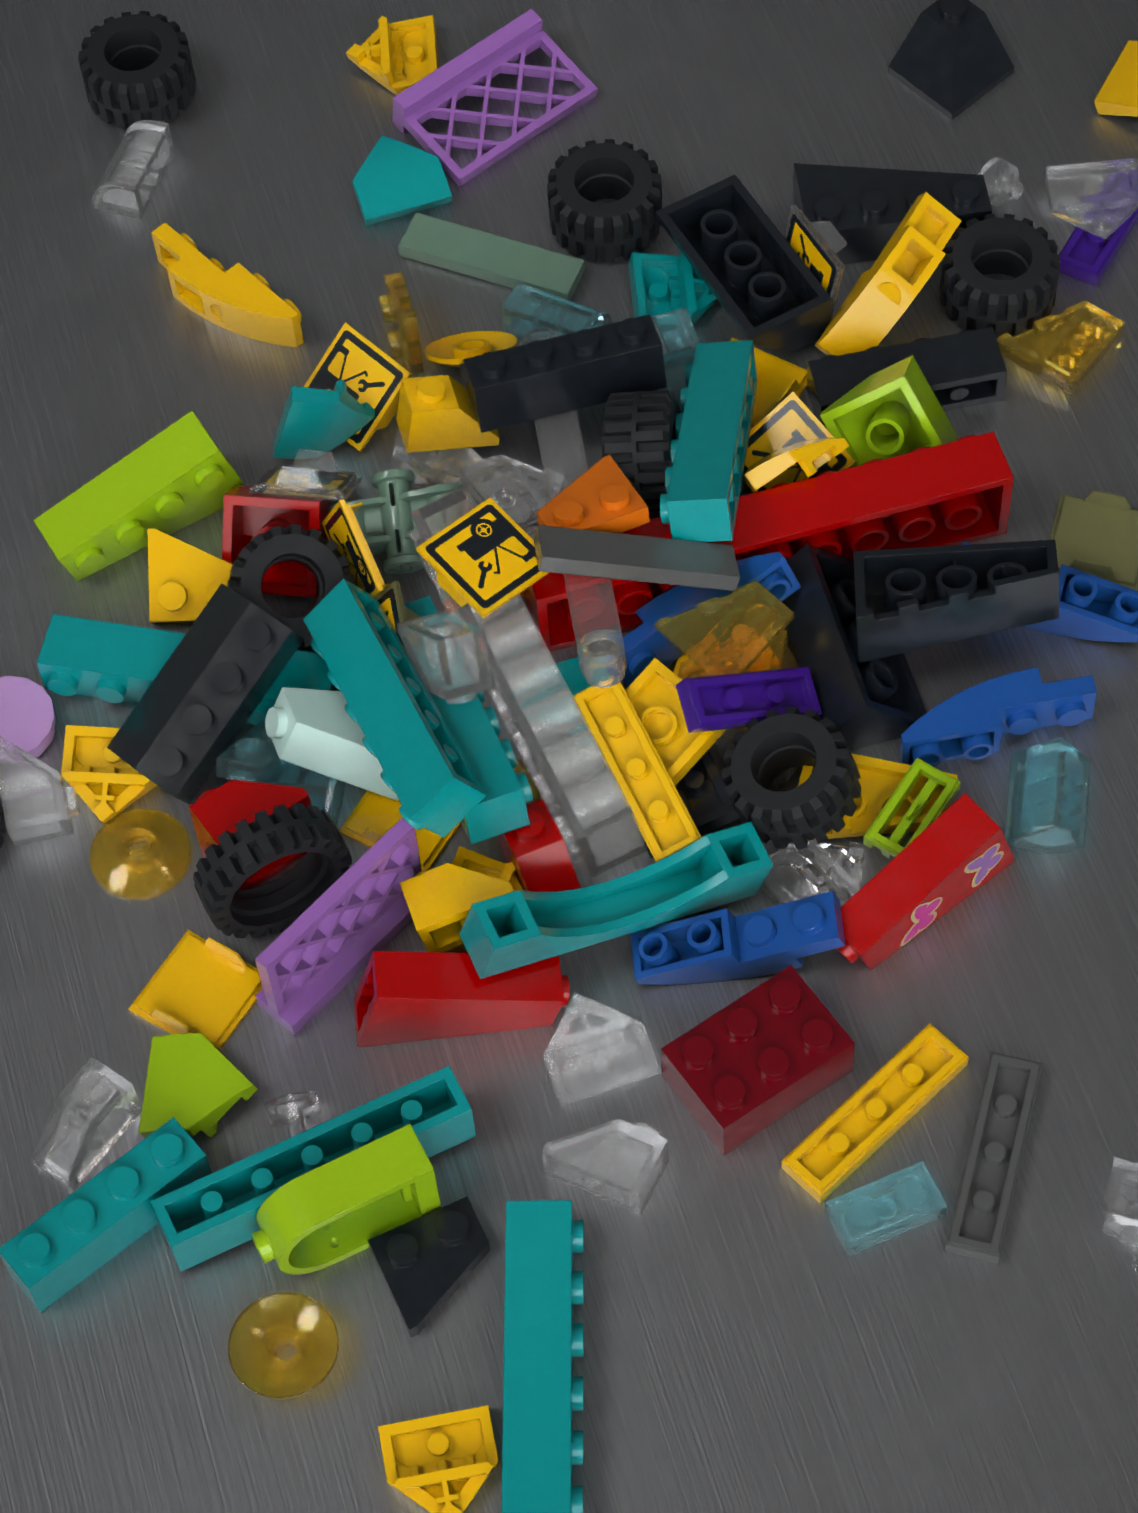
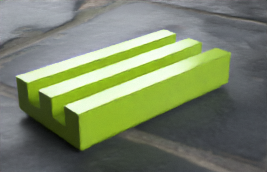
M916 758L864 835L863 844L871 849L874 846L881 850V854L889 859L892 856L896 857L904 849L900 843L938 786L942 785L945 788L905 848L948 809L961 789V781ZM921 775L929 778L889 839L883 836V832Z

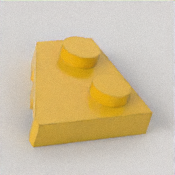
M155 528L147 529L149 622L152 624L194 623L221 583L227 586L231 573L230 570L233 565Z

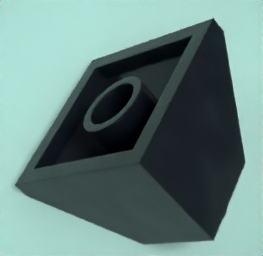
M937 0L921 12L889 64L888 73L949 119L953 120L1013 74L1014 65L983 10L969 0Z

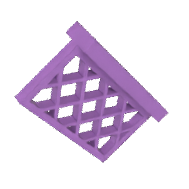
M532 8L393 97L392 123L403 135L409 131L428 153L439 157L442 168L459 187L597 96L598 88L542 30L543 20ZM540 47L552 59L551 67L526 65L525 56ZM499 73L518 75L517 90L490 87L491 79ZM523 76L549 79L548 94L522 91ZM554 80L573 82L580 91L572 96L553 94ZM464 96L483 97L482 112L456 109L457 101ZM489 98L515 101L514 115L487 113ZM520 102L546 105L545 114L538 119L518 117ZM430 118L449 120L447 135L428 133L421 124ZM454 121L481 124L479 139L453 136ZM485 126L511 127V136L503 142L484 140ZM451 147L477 150L476 159L461 169L450 157Z
M403 817L255 958L263 987L255 995L257 1005L294 1036L368 965L373 951H382L413 921L400 882L414 877L422 869L415 828Z

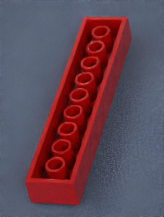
M994 431L977 436L967 435L954 442L931 448L920 447L910 453L896 457L873 459L861 466L841 471H826L814 478L794 483H779L767 490L744 496L740 495L733 541L706 543L733 545L736 561L780 552L787 561L806 544L854 560L853 551L961 545L963 541L972 543L1007 534L1014 477ZM661 517L650 519V522L620 533L672 539L670 524H662ZM550 572L525 589L524 592L526 609L541 654L633 631L643 624L635 611L677 585Z

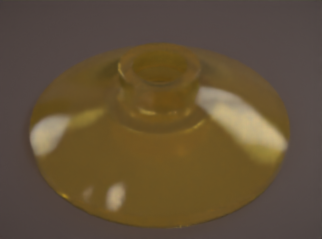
M153 809L131 810L112 818L98 831L90 849V865L97 882L110 894L127 900H146L166 893L183 878L191 860V845L184 827L172 816ZM146 843L141 849H130L134 844Z
M294 1292L273 1293L251 1303L234 1322L228 1340L229 1361L238 1380L251 1392L274 1400L297 1398L316 1389L331 1373L339 1352L338 1331L330 1313L313 1298ZM283 1346H292L296 1349L294 1356L287 1360L277 1358V1351Z

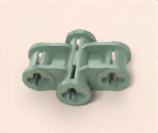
M391 469L374 474L371 477L372 486L378 489L379 497L345 501L346 504L350 503V505L363 503L354 514L372 555L386 553L387 560L383 562V570L387 574H407L424 569L426 567V560L416 551V547L463 516L461 498L465 496L464 486L456 483H445L411 490V484L415 481L414 472L411 470ZM334 504V505H332V506H330V507L328 508V514L330 513V511L334 508V506H335L336 504Z

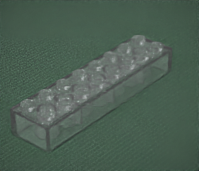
M464 487L410 513L417 528V531L409 534L415 548L475 508ZM419 554L422 566L430 582L434 584L450 621H453L469 659L473 661L490 700L494 702L511 741H514L531 781L535 783L541 795L540 798L543 799L554 819L573 864L576 866L584 862L590 876L594 877L647 851L634 813L520 594L483 619L468 603L461 607L438 584L436 570Z

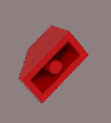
M543 798L526 805L530 824L498 835L499 848L506 862H513L516 868L515 875L522 889L531 892H559L581 888L564 839Z

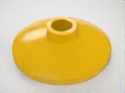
M502 331L458 333L437 339L425 347V357L429 361L440 365L460 368L463 359L479 356L487 352L518 346V340L515 335Z

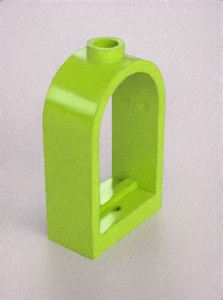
M411 1124L289 1181L272 1193L260 1206L256 1215V1221L260 1230L251 1233L263 1263L266 1264L275 1259L280 1270L286 1274L300 1275L315 1272L369 1248V1239L442 1208L434 1168Z

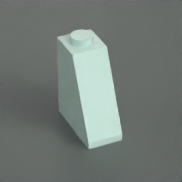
M282 687L274 707L268 710L265 719L266 733L272 739L279 759L393 800H399L396 793L382 780L380 773L383 769L378 759L364 746L362 739L365 735L359 724L347 714L344 708L347 701L341 691Z

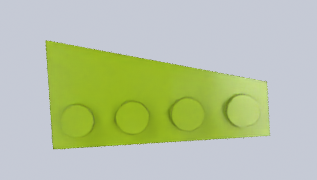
M190 411L33 521L59 562L78 582L147 547V529L155 528L171 535L222 509L224 494L235 485H246L194 412Z

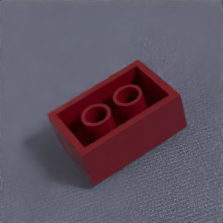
M790 965L662 1047V1077L720 1152L725 1155L852 1072L855 1043L792 965Z

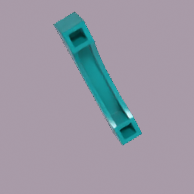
M752 822L707 834L656 863L603 883L559 892L518 890L474 903L469 910L459 935L479 978L483 979L754 896L758 893L772 869L773 863Z

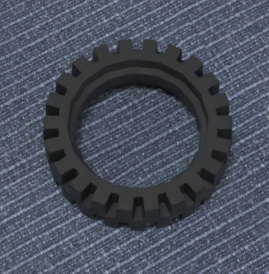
M294 803L290 810L287 809L286 805L275 806L272 815H268L265 810L254 814L255 821L248 824L246 819L241 820L235 824L236 832L231 833L226 830L218 837L220 845L210 844L204 851L207 858H200L196 865L198 871L194 872L193 875L194 886L214 926L221 930L223 934L227 936L234 934L235 938L244 939L248 934L252 938L262 937L266 929L269 930L271 935L281 932L282 924L288 922L290 926L350 868L349 865H352V857L341 833L328 813L323 809L320 811L318 806L310 804L306 808L303 803ZM308 852L297 866L282 877L261 887L238 891L247 878L265 865L288 855Z

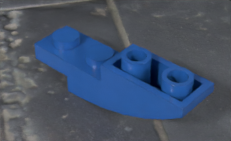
M963 541L961 545H969L970 543ZM1062 564L1059 568V618L1022 627L1084 640L1138 642V591Z
M780 552L738 560L737 566L740 579L736 591L677 585L635 611L643 624L604 651L622 681L629 687L654 658L667 667L711 634L722 645L800 589L801 585L784 556Z
M1038 667L996 677L963 690L935 706L901 734L899 763L912 765L915 759L919 758L935 767L942 762L963 758L980 760L992 753L1000 752L1002 734L1021 735L1029 733L1035 728L1057 724L1073 726L1086 719L1093 718L1097 696L1093 677L1090 675L1043 684Z
M833 891L735 917L726 908L631 934L635 981L638 984L651 985L713 983L779 973L790 965L794 969L803 967L802 957L846 946L840 899Z

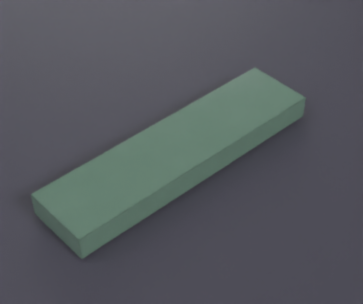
M417 212L398 245L399 255L402 257L565 304H569L585 272V260Z

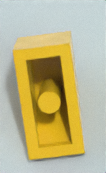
M438 375L402 378L396 420L406 453L499 445L500 438L497 429L481 433L467 389L451 376Z
M445 863L436 868L425 869L414 877L400 882L416 931L428 952H445L464 944L459 933L472 904L515 891L511 882L450 863Z

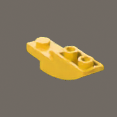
M927 192L919 195L871 269L861 274L815 344V347L827 356H839L877 347L921 291L945 256L942 250L959 226L961 220Z
M166 222L151 232L157 260L167 269L173 297L188 309L215 325L250 339L289 347H298L304 343L300 323L302 315L299 309L291 300L287 298L282 300L277 296L260 274L250 273L239 262L226 271L215 258L208 259L198 251L196 244L186 233H177Z

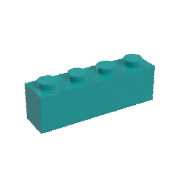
M173 1117L0 1247V1256L10 1276L39 1312H43L158 1224L150 1201L211 1174L212 1171L207 1156Z

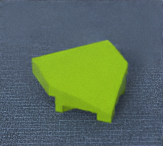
M202 1033L152 1036L138 1133L146 1138L174 1117L190 1136L196 1135L201 1130L212 1138L218 1132V1121L241 1097L247 1101L258 1088Z

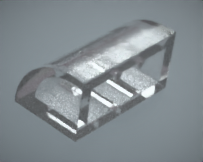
M142 120L129 126L92 195V208L137 219L142 218L175 154L168 123Z

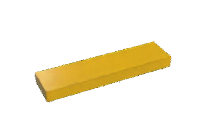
M614 673L571 696L655 861L658 862L702 838L617 674Z
M929 1023L781 1161V1169L815 1200L821 1203L968 1065L969 1056Z

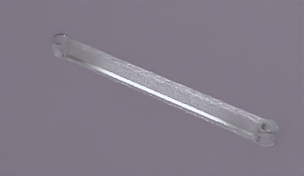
M538 328L528 332L523 337L522 344L545 340L559 335L553 329ZM576 410L534 420L549 501L588 470ZM563 574L581 672L587 683L599 688L614 686L624 678L627 660L611 578Z

